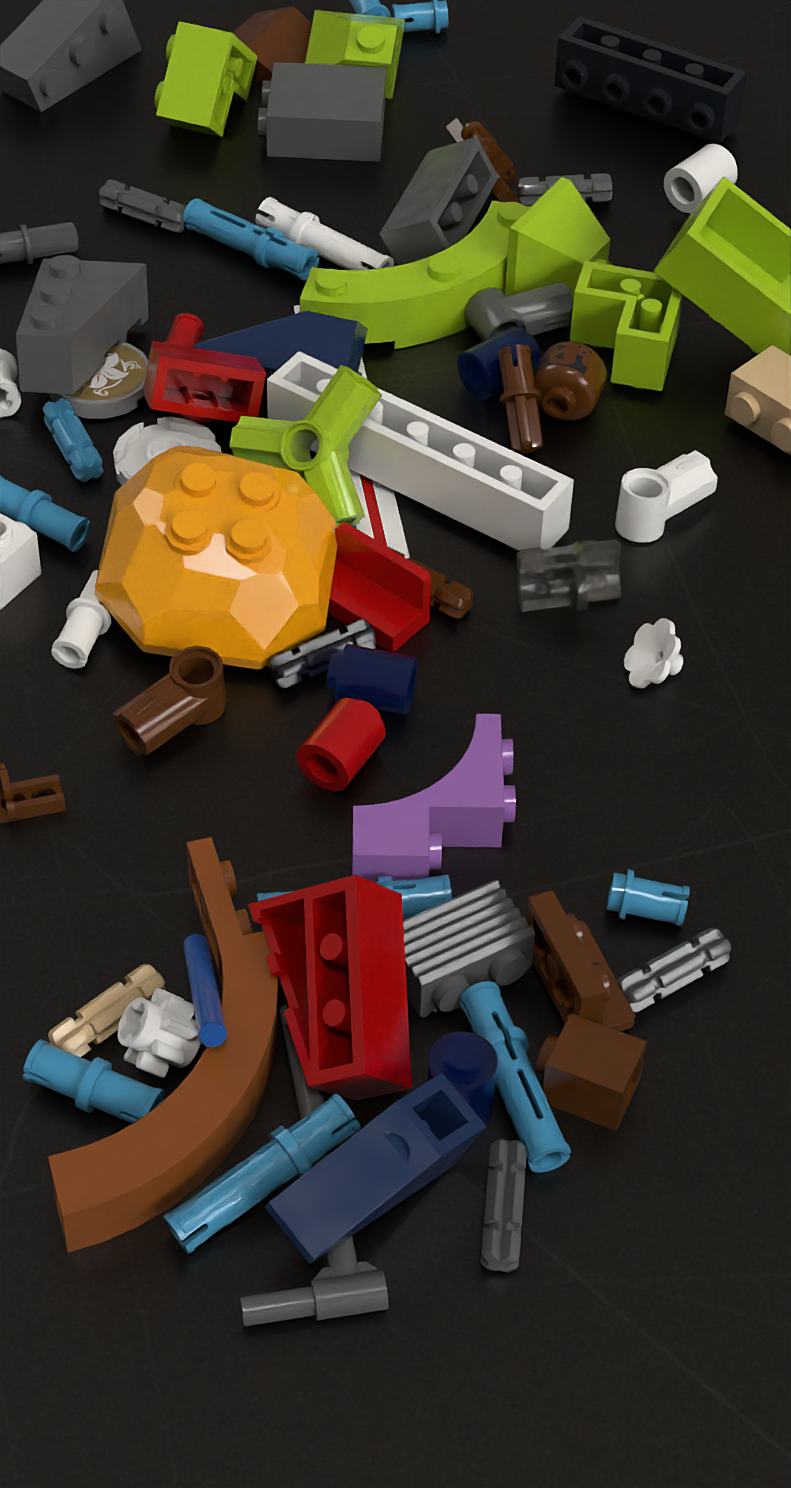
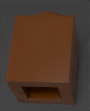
M570 1013L560 1036L557 1037L552 1034L547 1036L536 1064V1072L544 1075L543 1091L546 1094L549 1105L617 1131L640 1081L647 1041Z

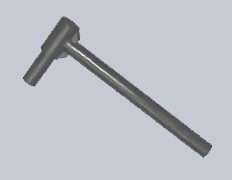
M287 1003L280 1008L279 1013L301 1120L325 1101L322 1090L308 1087L283 1012L289 1008ZM334 1148L326 1154H324V1156L321 1157L319 1160L314 1162L312 1164V1167H314L325 1157H327L330 1153H332L334 1151ZM351 1236L326 1253L329 1267L322 1268L317 1276L310 1281V1286L240 1297L243 1326L314 1315L316 1321L387 1310L389 1303L384 1272L382 1269L379 1270L366 1261L357 1262Z

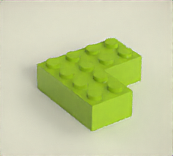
M723 176L690 214L654 272L667 281L672 288L681 292L705 311L714 321L723 325L747 344L756 354H760L773 345L791 356V229Z

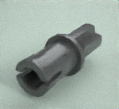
M66 222L27 229L26 224H21L20 230L0 233V264L26 260L29 265L33 264V258L75 252L78 249L79 241L74 224Z

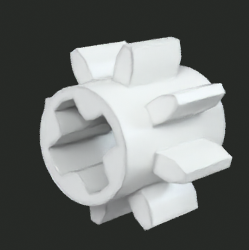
M155 988L151 1001L142 997L134 999L125 1009L118 1026V1040L120 1044L128 1047L123 1057L124 1060L135 1064L138 1069L161 1078H165L169 1064L177 1068L187 1066L197 1054L201 1044L196 1020L192 1019L195 1013L193 1004L160 988Z

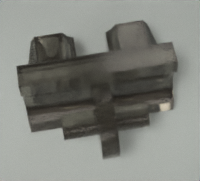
M591 539L577 541L574 545L549 549L534 547L521 549L519 553H516L518 605L522 612L569 605L571 610L575 612L586 610L589 602L621 598L619 580L621 546L616 539L599 542Z

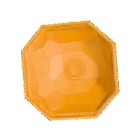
M173 447L152 458L115 492L95 584V596L143 652L174 657L179 651L187 647L202 646L217 652L222 659V663L225 665L260 670L268 665V660L271 656L287 649L293 650L295 646L325 631L337 553L335 529L338 525L316 492L295 471L201 447Z

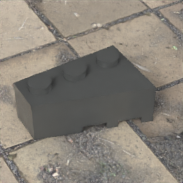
M43 0L0 45L1 91L42 112L141 51V46L123 0Z
M60 255L51 259L43 258L16 332L20 392L74 394L105 363L104 354L113 345L120 347L123 342H126L127 331L133 325L142 326L149 319L146 264L84 261L70 255Z

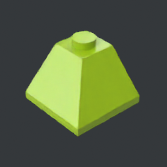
M315 10L305 64L386 67L385 98L392 99L405 19Z
M561 177L509 228L505 296L564 282L570 289L572 301H574V291L584 261L612 265L608 261L610 238L571 180Z

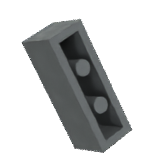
M478 137L433 149L426 154L379 233L383 239L386 251L394 258L398 266L428 258L444 251L462 240L469 232L499 177Z

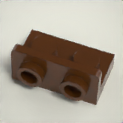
M553 890L529 897L526 920L528 925H532L535 932L532 962L564 1024L570 1013L618 1031L632 1028L634 1026L635 1013L623 991L619 988L615 976L586 923L578 921L572 912L565 913Z

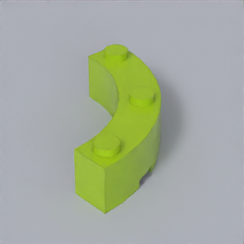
M492 200L487 213L471 233L446 250L412 263L372 270H336L312 267L300 297V312L311 311L358 321L368 328L365 344L395 341L394 349L431 342L470 327V324L466 320L465 310L473 296L489 288L499 289L505 294L509 228L530 206H524L518 202L505 203Z

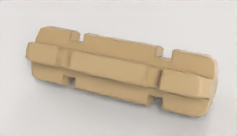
M142 964L124 977L127 981L124 986L121 982L115 983L76 1011L78 1019L74 1021L73 1018L68 1017L52 1028L48 1034L49 1044L82 1057L91 1050L88 1043L93 1041L97 1045L118 1030L119 1022L125 1009L134 999L142 997L151 1001L155 988L166 991L163 977L150 964Z

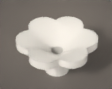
M661 618L654 625L649 623L642 625L636 632L634 645L628 649L624 658V667L630 671L629 681L632 686L642 689L651 682L659 684L665 680L668 674L671 676L675 675L682 668L683 657L679 654L681 641L675 636V625L672 621Z

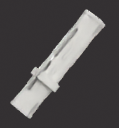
M272 197L266 198L258 208L270 215L265 217L261 214H256L255 222L257 226L265 229L274 227L282 231L289 240L316 250L319 254L318 256L346 270H372L382 267H394V260L390 256L383 255L321 224L319 217L310 212H303L301 214L279 203Z

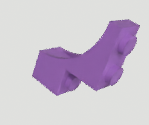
M476 714L473 738L466 753L453 770L432 786L403 799L374 805L353 806L352 875H358L372 882H377L378 876L387 875L391 876L392 881L422 879L429 877V870H441L442 847H501L503 822H515L516 811L515 785H504L503 775H512L513 739H502L501 714Z

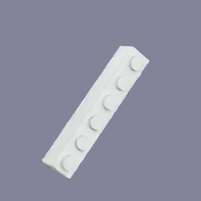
M300 351L297 352L267 379L268 419L294 422L303 420L338 369ZM378 388L382 397L349 443V457L347 460L349 469L537 560H540L566 533L570 523L574 479ZM318 437L313 441L310 450L318 453L319 449Z

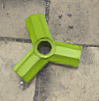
M340 365L303 420L294 422L241 416L237 425L232 428L230 448L234 456L296 471L316 492L338 526L343 522L355 526L365 517V513L347 465L349 443L378 403L382 394L366 378L357 374L352 369ZM318 437V453L311 459L310 448L313 441Z

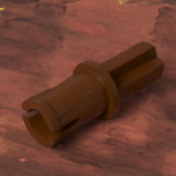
M517 344L518 366L516 367L513 366L510 346L503 347L497 351L504 393L500 396L499 403L501 407L506 408L511 448L514 452H523L525 454L540 449L543 444L537 404L541 401L542 394L540 390L535 389L531 348L527 345Z

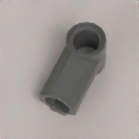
M564 282L510 296H505L499 289L489 288L478 292L471 298L466 306L465 317L491 354L497 356V351L506 346H510L511 353L515 352L516 345H523L529 336L571 325L573 301L571 291Z

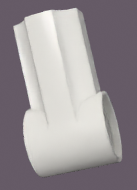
M695 450L688 455L683 454L657 470L636 468L628 471L623 476L615 521L617 532L630 541L642 543L657 540L663 535L667 519L715 492L718 477L710 466V460Z

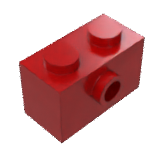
M152 341L143 394L150 409L180 413L183 418L196 422L209 423L213 419L239 422L241 416L258 417L266 371L256 357Z

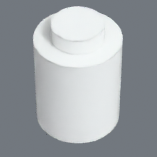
M718 144L706 145L666 173L664 190L669 201L678 210L692 213L723 176L735 184L738 177L735 159L727 149Z

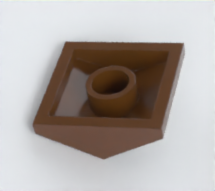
M291 6L255 13L236 29L233 34L258 56L252 79L261 83L263 81H271L274 62L305 63L312 22L295 7Z

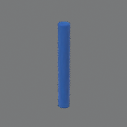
M192 934L185 939L183 950L199 1039L205 1046L217 1047L225 1041L227 1031L210 947L206 937L200 934Z

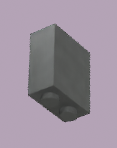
M274 62L271 81H263L262 108H259L258 137H267V156L380 162L385 112L386 67Z

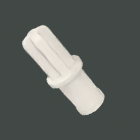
M98 570L92 572L80 597L70 602L66 610L68 620L58 639L52 645L51 653L60 664L75 669L85 666L98 635L107 632L111 625L109 611L95 596Z

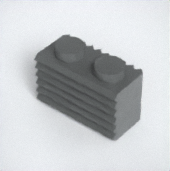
M498 880L490 881L403 920L407 999L420 1017L426 1018L431 1012L437 1013L439 1010L443 1012L453 1011L460 1007V995L470 986L486 981L495 982L500 986L509 985L521 978L532 966L535 932L532 925H528L526 917L521 916L519 908L514 907L512 899L507 897L505 889L500 888Z

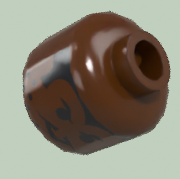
M560 342L550 347L542 357L534 374L535 389L540 390L542 394L541 401L537 403L540 409L551 417L564 421L580 420L588 416L596 406L606 383L607 370L603 360L592 348L577 342Z

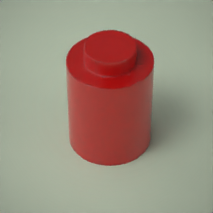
M353 698L338 700L297 750L296 759L301 771L309 780L321 788L329 791L344 790L385 739L386 729L380 713L373 705L363 700Z

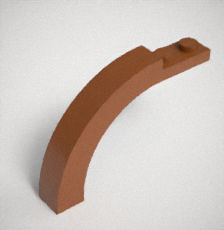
M212 837L186 842L189 884L223 993L221 1007L227 1037L217 1047L207 1046L196 1066L181 1085L159 1106L140 1120L92 1144L48 1156L53 1194L68 1253L105 1242L137 1228L168 1210L196 1189L222 1164L243 1137L259 1109L270 1082L278 1040L277 977L271 975L265 958L271 954L264 931L252 934L246 909L235 910L231 899L237 897L234 871L229 859L219 861Z

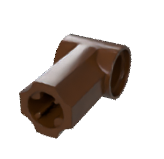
M202 646L187 647L179 651L171 659L169 674L112 713L115 729L121 735L125 745L137 756L141 754L147 756L190 724H209L218 720L225 712L227 701L222 659L217 652Z

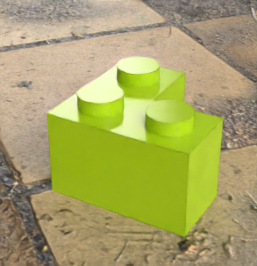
M179 21L176 34L171 35L167 43L166 60L168 67L165 79L158 84L155 93L156 116L170 126L223 137L231 100L237 99L247 102L258 56L231 32Z
M584 261L574 291L570 341L589 344L593 347L614 349L611 373L612 383L629 385L639 389L646 388L662 391L680 327L684 295L672 288L667 281L654 272Z

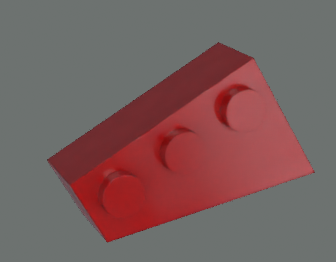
M352 875L248 904L253 922L262 925L271 954L265 957L272 976L280 978L289 1008L283 1012L308 1087L332 1094L336 1093L339 1096L355 1101L412 1089L402 894L358 875Z

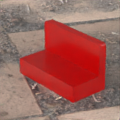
M343 522L335 529L337 553L327 613L345 624L358 619H366L370 626L374 628L377 636L375 638L376 643L389 652L394 653L430 622L431 576L425 569L347 522Z

